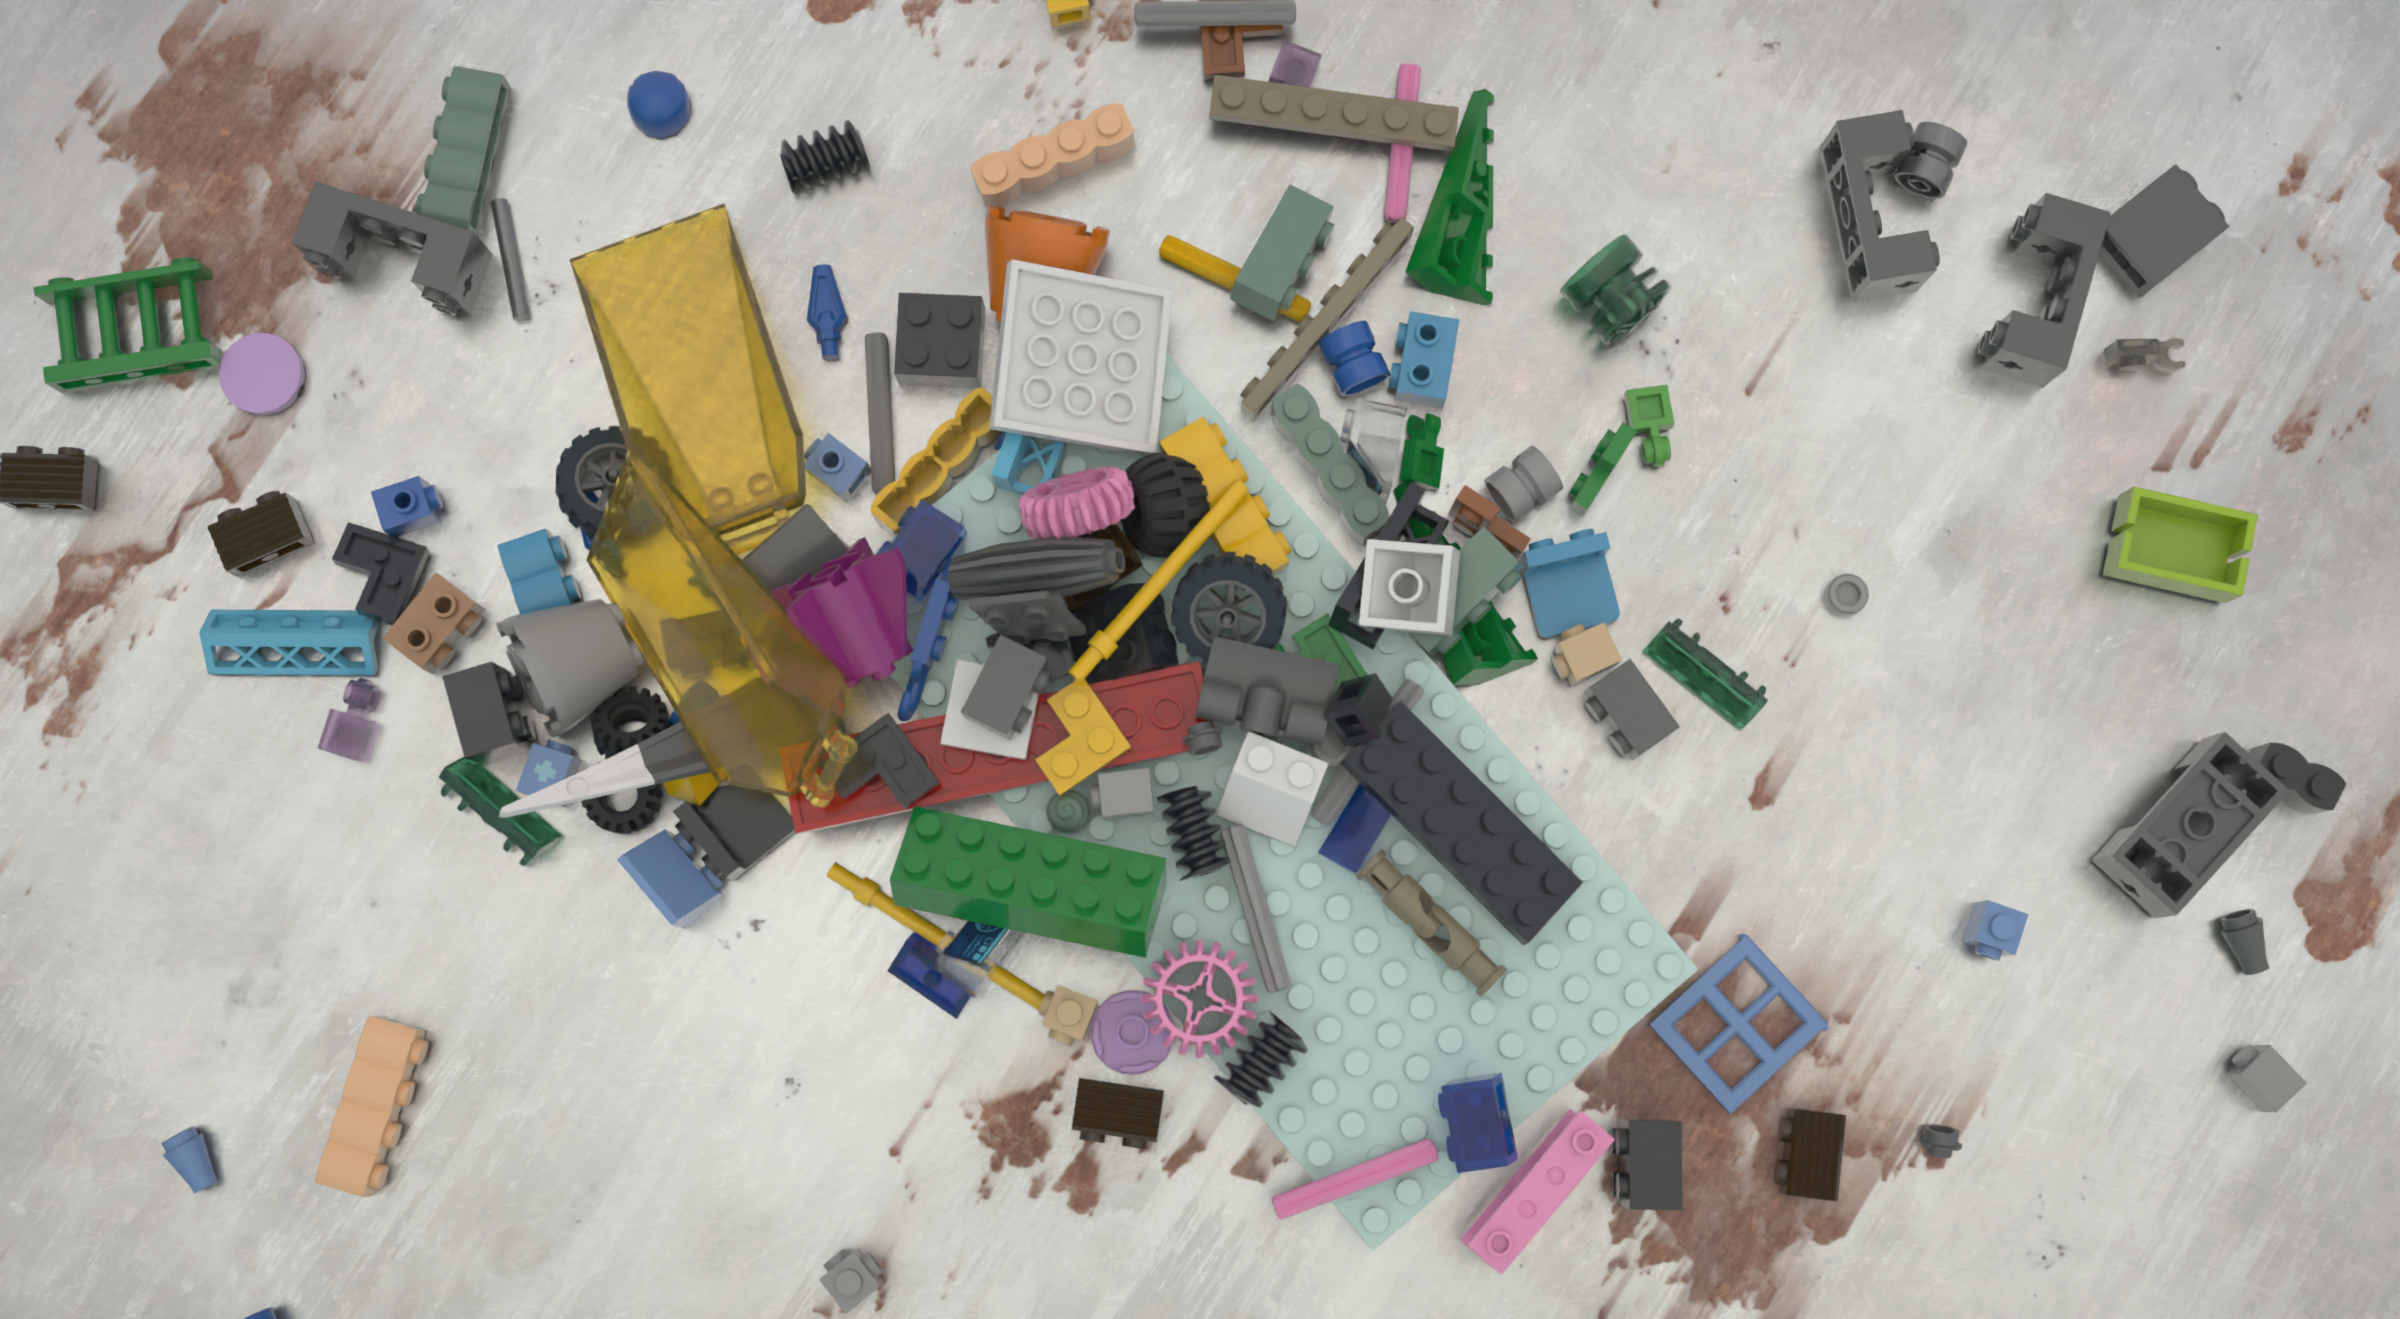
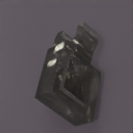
M2171 338L2167 341H2159V339H2117L2105 348L2106 365H2120V370L2135 371L2146 368V364L2149 362H2155L2165 372H2177L2185 367V361L2171 360L2168 356V350L2181 348L2184 346V340L2179 338Z

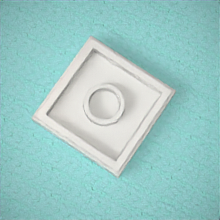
M957 659L940 744L1026 761L1039 695L1034 693L1027 707L1032 710V714L1022 734L1014 732L1011 740H1008L964 718L961 714V710L985 664Z

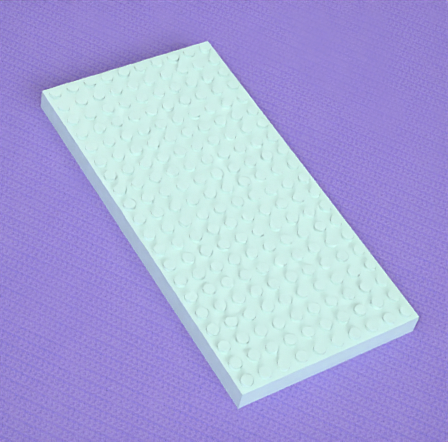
M1166 353L1157 452L1162 453L1159 448V441L1201 417H1204L1209 425L1215 422L1219 426L1227 441V445L1222 447L1230 461L1236 458L1239 460L1249 478L1243 484L1249 489L1251 497L1257 494L1261 497L1270 513V517L1265 519L1273 534L1281 531L1292 550V553L1287 555L1289 566L1274 574L1273 577L1275 579L1279 578L1283 585V594L1287 598L1285 625L1277 645L1281 644L1287 653L1295 654L1300 650L1293 641L1292 635L1329 613L1330 617L1332 616L1335 605L1355 574V570ZM1038 437L1033 439L1038 450L1056 441ZM1067 443L1054 478L1060 477L1063 474L1074 473L1077 470H1088L1092 467L1095 469L1104 466L1108 468L1116 467L1125 471L1136 460L1145 456ZM1032 446L1029 450L1028 456L1035 453ZM1000 450L873 553V555L898 547L906 562L907 634L912 649H914L935 578L940 579L948 557L954 558L1000 543L1034 540L1033 537L1028 536L1026 527H1023L1020 517L1019 499L1023 495L998 488L991 475ZM1050 455L1043 458L1046 466L1050 458ZM1037 461L1023 468L1018 482L1034 487L1039 484L1044 474L1040 462ZM1119 521V522L1117 523V526L1120 528V530H1121V531L1123 532V534L1125 535V533H1124V531H1123V525H1122L1121 521ZM1211 535L1160 592L1165 603L1164 613L1167 624L1177 644L1176 654L1179 664L1174 666L1200 661L1203 679L1207 665L1203 664L1204 660L1198 656L1195 659L1186 652L1187 646L1184 643H1179L1175 636L1176 628L1172 626L1171 613L1172 601L1178 583L1182 576L1186 575L1189 567L1195 562L1198 564L1203 562L1204 557L1215 554L1216 557L1223 556ZM1135 549L1143 566L1101 594L1128 583H1146L1167 558L1152 557ZM1220 584L1212 588L1223 598L1228 594L1229 584ZM1236 585L1235 595L1240 599L1251 594L1248 590L1244 592L1242 587ZM1204 593L1202 594L1198 603V609L1218 607ZM959 600L958 609L953 621L946 620L941 635L947 637L944 654L940 662L933 661L917 707L925 718L946 714L957 659L985 664L993 648H988L985 639L997 632L969 608V600ZM1257 600L1241 609L1261 617V609ZM1360 613L1355 614L1350 622L1372 633L1375 628L1360 626ZM1217 617L1201 618V621L1212 631L1217 623ZM1238 619L1243 635L1250 633L1256 627V625ZM1223 627L1218 634L1223 637H1234L1231 628ZM1385 629L1373 650L1347 635L1341 634L1368 675L1376 673L1391 697L1394 696L1406 679L1414 681L1424 690L1423 695L1411 712L1583 882L1526 945H1522L1360 783L1330 825L1325 826L1314 819L1311 815L1312 809L1343 766L1327 767L1295 847L1244 827L1291 982L1290 987L1287 989L1268 993L1229 864L1219 871L1180 881L1190 870L1176 868L1175 863L1184 857L1185 853L1172 852L1171 845L1181 838L1167 836L1166 829L1174 824L1176 820L1162 818L1161 813L1170 807L1171 804L1159 803L1157 797L1186 787L1197 786L1198 790L1211 791L1212 793L1211 797L1202 802V806L1213 807L1217 811L1247 735L1246 732L1239 730L1240 727L1213 721L1214 728L1220 727L1223 729V733L1220 734L1223 746L1216 751L1204 755L1190 756L1188 752L1097 771L1071 789L1083 795L1088 802L1090 810L1085 826L1073 833L1060 832L1053 828L1048 821L1047 805L1052 796L1057 793L1050 782L990 794L1018 828L1166 858L1167 885L1147 956L1143 958L1129 954L1124 955L1143 978H1152L1158 981L1160 974L1151 968L1152 963L1157 962L1165 969L1170 964L1164 958L1163 952L1165 950L1172 952L1175 960L1182 957L1178 946L1181 942L1186 943L1188 954L1196 953V940H1203V953L1211 954L1213 943L1218 942L1220 943V950L1217 957L1224 960L1227 952L1234 950L1236 955L1229 964L1235 969L1240 963H1247L1248 968L1238 975L1241 981L1254 977L1256 984L1244 988L1245 995H1258V1002H1245L1244 1010L1256 1013L1255 1019L1249 1020L1241 1016L1238 1022L1248 1029V1033L1244 1036L1233 1029L1229 1033L1236 1042L1233 1048L1227 1045L1224 1038L1218 1040L1217 1043L1221 1051L1219 1055L1213 1054L1210 1043L1203 1044V1049L1229 1079L1230 1075L1224 1064L1230 1062L1240 1066L1241 1062L1235 1051L1237 1048L1248 1052L1252 1051L1247 1041V1036L1252 1035L1262 1039L1264 1036L1258 1027V1023L1262 1021L1271 1025L1275 1024L1269 1010L1302 1037L1308 1049L1307 1053L1304 1054L1292 1050L1291 1053L1297 1065L1291 1067L1281 1063L1280 1067L1286 1078L1282 1081L1269 1077V1081L1275 1091L1272 1094H1268L1259 1090L1257 1093L1263 1105L1261 1108L1251 1106L1314 1181L1425 1139H1431L1434 1142L1438 1152V1160L1436 1162L1331 1201L1373 1251L1698 970L1696 965L1408 632ZM1068 638L1066 641L1071 653L1073 663L1075 664V659ZM912 653L898 661H894L896 670L890 674L903 692L906 690L913 663L910 660ZM1160 669L1142 670V671L1137 672V673H1134V674H1132V675H1136V674H1140V673H1145V672H1150V671H1155V670H1160ZM1070 675L1048 682L1042 694L1062 690L1073 683L1075 679ZM1277 736V738H1267L1312 756L1310 743ZM1149 768L1154 815L1103 820L1101 810L1093 811L1091 785L1099 784L1098 774ZM1216 813L1206 819L1207 823L1221 825V829L1211 836L1212 840H1221L1220 833L1223 829L1238 825L1216 816ZM1224 847L1216 852V856L1227 857ZM1381 848L1386 852L1385 858L1403 875L1409 874L1425 889L1436 904L1443 907L1480 942L1479 948L1497 966L1503 964L1507 968L1505 973L1484 995L1480 997L1476 993L1477 987L1459 970L1453 971L1416 935L1411 926L1405 924L1382 903L1383 897L1365 879L1359 880L1356 877V874ZM1444 925L1439 927L1435 936L1444 940H1450L1446 927ZM1196 962L1182 966L1171 975L1168 982L1182 986L1193 985L1200 977L1204 963ZM1216 967L1212 980L1213 992L1216 996L1226 1001L1236 1003V993L1232 981L1224 971ZM1207 976L1204 977L1202 986L1195 987L1196 992L1193 989L1189 993L1177 991L1178 994L1187 996V999L1193 1002L1191 1021L1195 1020L1198 1011H1204L1203 1006L1206 1009L1211 1004L1222 1007V1004L1214 1002L1212 998L1206 996ZM1163 994L1164 1003L1184 1025L1187 1017L1186 1005L1177 998ZM1216 1011L1206 1012L1199 1020L1195 1035L1203 1036L1217 1032L1228 1023L1232 1016Z

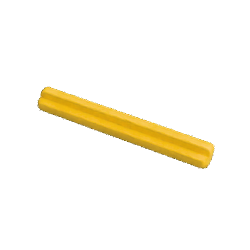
M1167 235L1159 248L1160 257L1230 290L1233 289L1235 279L1242 269L1171 235ZM1297 295L1290 309L1286 311L1281 308L1279 313L1302 322L1311 309V302Z

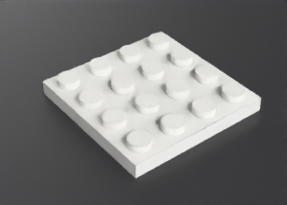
M1010 260L1007 263L989 429L1143 456L1157 453L1173 290L1024 261Z

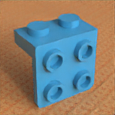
M1593 529L1581 530L1570 534V541L1554 544L1552 538L1536 541L1528 545L1529 551H1525L1519 559L1524 565L1522 573L1537 630L1541 637L1550 638L1558 636L1580 624H1583L1584 628L1587 629L1603 622L1605 624L1615 622L1619 618L1620 610L1605 554L1611 548L1607 532L1595 534Z

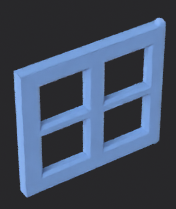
M1740 934L1739 941L1648 1024L1729 1114L1734 1112L1821 1030L1827 1031L1829 1028L1828 1022L1752 939L1745 934ZM1746 959L1770 987L1740 1013L1716 985ZM1779 995L1803 1023L1778 1047L1773 1049L1749 1022ZM1703 998L1728 1026L1698 1053L1673 1025ZM1736 1034L1761 1062L1730 1089L1706 1061Z

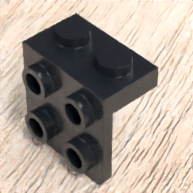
M1128 583L1090 598L1082 607L1072 613L1086 626L1085 635L1068 637L1075 663L1089 648L1088 641L1098 630L1104 631L1145 583ZM1161 593L1116 642L1118 648L1107 660L1102 658L1087 675L1085 680L1088 684L1116 680L1142 670L1164 669L1179 664L1176 654V640L1167 624L1164 613L1165 603Z
M748 765L740 766L725 778L700 806L685 801L673 811L680 820L675 825L679 833L690 845L697 841L706 852L701 859L708 869L717 878L723 874L726 878L733 881L795 831L790 814L757 773Z

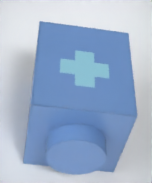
M548 739L546 747L533 743L516 791L525 795H531L575 775L579 769L581 759L570 755L572 747L550 739Z

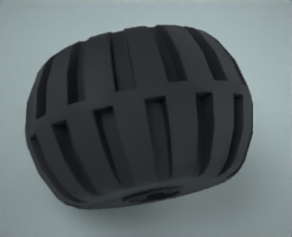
M1157 452L1136 460L1125 470L1134 491L1135 508L1126 518L1120 521L1127 539L1141 553L1152 557L1168 558L1210 510V502L1207 501V496H1209L1207 487L1202 485L1201 481H1204L1200 471L1195 469L1196 466L1181 457Z

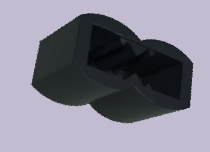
M2267 743L2252 748L2250 752L2252 757L2290 790L2282 799L2287 806L2305 814H2317L2334 810L2346 786V782L2337 772L2321 764L2308 763L2301 753L2282 743Z

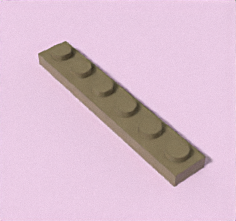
M1214 75L1209 119L1452 152L1455 147L1459 107Z
M1400 217L1394 226L1389 223L1383 226L1373 240L1376 247L1367 257L1361 253L1346 271L1350 277L1341 287L1334 284L1320 301V304L1324 306L1314 318L1307 315L1293 334L1297 338L1290 347L1286 349L1284 346H1281L1272 355L1267 363L1271 369L1261 380L1254 377L1240 394L1244 398L1241 403L1242 413L1253 422L1316 350L1319 346V341L1334 329L1412 237L1414 226L1403 217Z

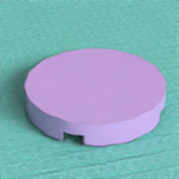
M263 332L245 335L231 344L222 357L218 372L221 389L228 400L244 412L259 416L277 414L291 406L298 397L297 393L305 380L303 360L295 347L278 335Z
M1125 990L1109 996L1098 1007L1091 1021L1090 1039L1095 1054L1107 1067L1121 1074L1139 1075L1155 1069L1167 1058L1172 1047L1171 1045L1169 1048H1166L1163 1045L1165 1038L1170 1034L1166 1029L1155 1036L1151 1033V1029L1161 1022L1158 1016L1150 1020L1144 1019L1143 1013L1155 1010L1154 1002H1141V995L1149 994L1144 991ZM1163 1004L1168 1019L1174 1025L1169 1010Z

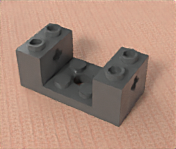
M1903 110L1839 120L1820 145L1852 302L1916 292L1937 271L1936 267L1940 263L1939 249L1936 242H1931L1929 230L1883 238L1878 236L1882 233V221L1878 210L1873 211L1870 195L1873 194L1874 190L1872 177L1892 174L1914 145L1913 128L1910 122L1905 123Z
M319 182L314 183L292 244L304 254L303 260L316 265L315 270L335 279H339L341 274L355 278L370 236L377 241L393 246L396 244V241L410 244V250L420 254L411 282L422 292L421 297L432 302V308L442 313L456 316L457 311H461L471 315L493 255L473 231Z
M2045 193L2035 204H2029L2024 216L2019 215L2011 232V239L2016 240L2012 254L2057 267L2050 277L2047 291L2052 293L2049 307L2044 306L2039 318L2012 310L2001 321L1997 320L1990 331L1986 330L1978 348V354L1983 355L1980 369L2039 387H2045L2067 369L2111 212Z
M2226 732L2203 738L2175 768L2181 776L2135 826L2120 829L2092 859L2100 869L2154 918L2178 915L2290 791ZM2193 812L2202 813L2208 821V829L2202 836L2194 834L2189 828L2188 820Z

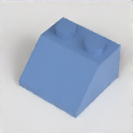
M664 829L617 859L672 926L687 929L725 897L718 888L723 884L720 877L717 878L706 865L701 867L692 857V854L697 850L680 833L674 835L672 832Z

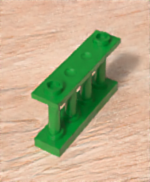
M178 258L172 260L171 265L80 280L59 277L50 279L48 285L33 287L35 296L49 305H55L61 359L57 361L58 365L43 367L45 384L61 393L220 367L223 357L222 350L210 341H207L206 338H202L195 282L212 280V271L194 258ZM178 285L185 339L181 341V345L166 347L161 344L154 289ZM137 292L144 346L140 347V352L125 354L123 351H120L113 295ZM96 298L102 353H99V358L84 361V359L79 358L72 302Z

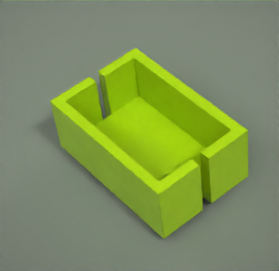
M2133 486L2118 495L2111 532L2119 533V535L2111 538L2109 541L2103 576L2222 603L2230 602L2243 596L2250 559L2241 557L2228 564L2227 561L2228 558L2235 559L2252 550L2258 514Z

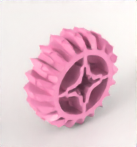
M1104 466L1098 469L1092 467L1088 470H1077L1074 473L1050 478L1047 482L1039 483L1034 488L1028 489L1019 499L1020 517L1023 527H1026L1028 536L1033 537V539L1044 540V538L1056 537L1060 540V537L1065 536L1078 537L1083 534H1091L1099 529H1105L1107 526L1117 524L1121 519L1126 518L1135 508L1134 491L1126 471L1119 468Z
M1196 940V953L1188 954L1186 943L1181 942L1178 946L1182 957L1175 960L1172 952L1165 950L1163 952L1164 958L1170 964L1164 969L1159 963H1152L1151 968L1160 974L1158 981L1152 978H1144L1143 984L1155 988L1154 995H1141V1002H1154L1155 1010L1146 1011L1143 1013V1017L1145 1020H1150L1158 1016L1161 1023L1151 1029V1033L1155 1036L1166 1029L1170 1033L1163 1042L1166 1048H1169L1175 1038L1182 1041L1178 1051L1180 1055L1186 1054L1188 1043L1196 1044L1195 1054L1197 1058L1203 1057V1044L1208 1043L1211 1044L1213 1054L1219 1055L1221 1051L1217 1043L1218 1040L1224 1038L1227 1045L1233 1048L1236 1042L1229 1033L1233 1029L1244 1036L1248 1033V1029L1238 1023L1241 1016L1249 1020L1255 1019L1256 1013L1244 1010L1245 1002H1258V995H1245L1244 988L1256 984L1255 978L1251 977L1241 981L1238 974L1248 968L1247 963L1242 962L1234 969L1229 964L1236 955L1234 950L1228 951L1224 960L1217 957L1220 950V943L1218 942L1213 943L1211 954L1203 953V940ZM1196 962L1204 963L1200 977L1193 985L1182 986L1168 982L1171 975L1182 966ZM1216 967L1224 971L1232 981L1236 993V1003L1226 1001L1216 996L1213 992L1212 980ZM1207 976L1206 996L1212 998V1001L1222 1004V1007L1211 1004L1206 1009L1203 1006L1204 1011H1198L1195 1020L1191 1021L1193 1002L1187 999V996L1178 994L1177 991L1189 993L1193 989L1196 992L1195 987L1202 986L1203 979ZM1163 994L1177 998L1186 1005L1187 1017L1182 1031L1176 1028L1168 1019L1163 1006ZM1216 1011L1232 1016L1228 1023L1217 1032L1203 1036L1195 1035L1199 1020L1206 1012Z

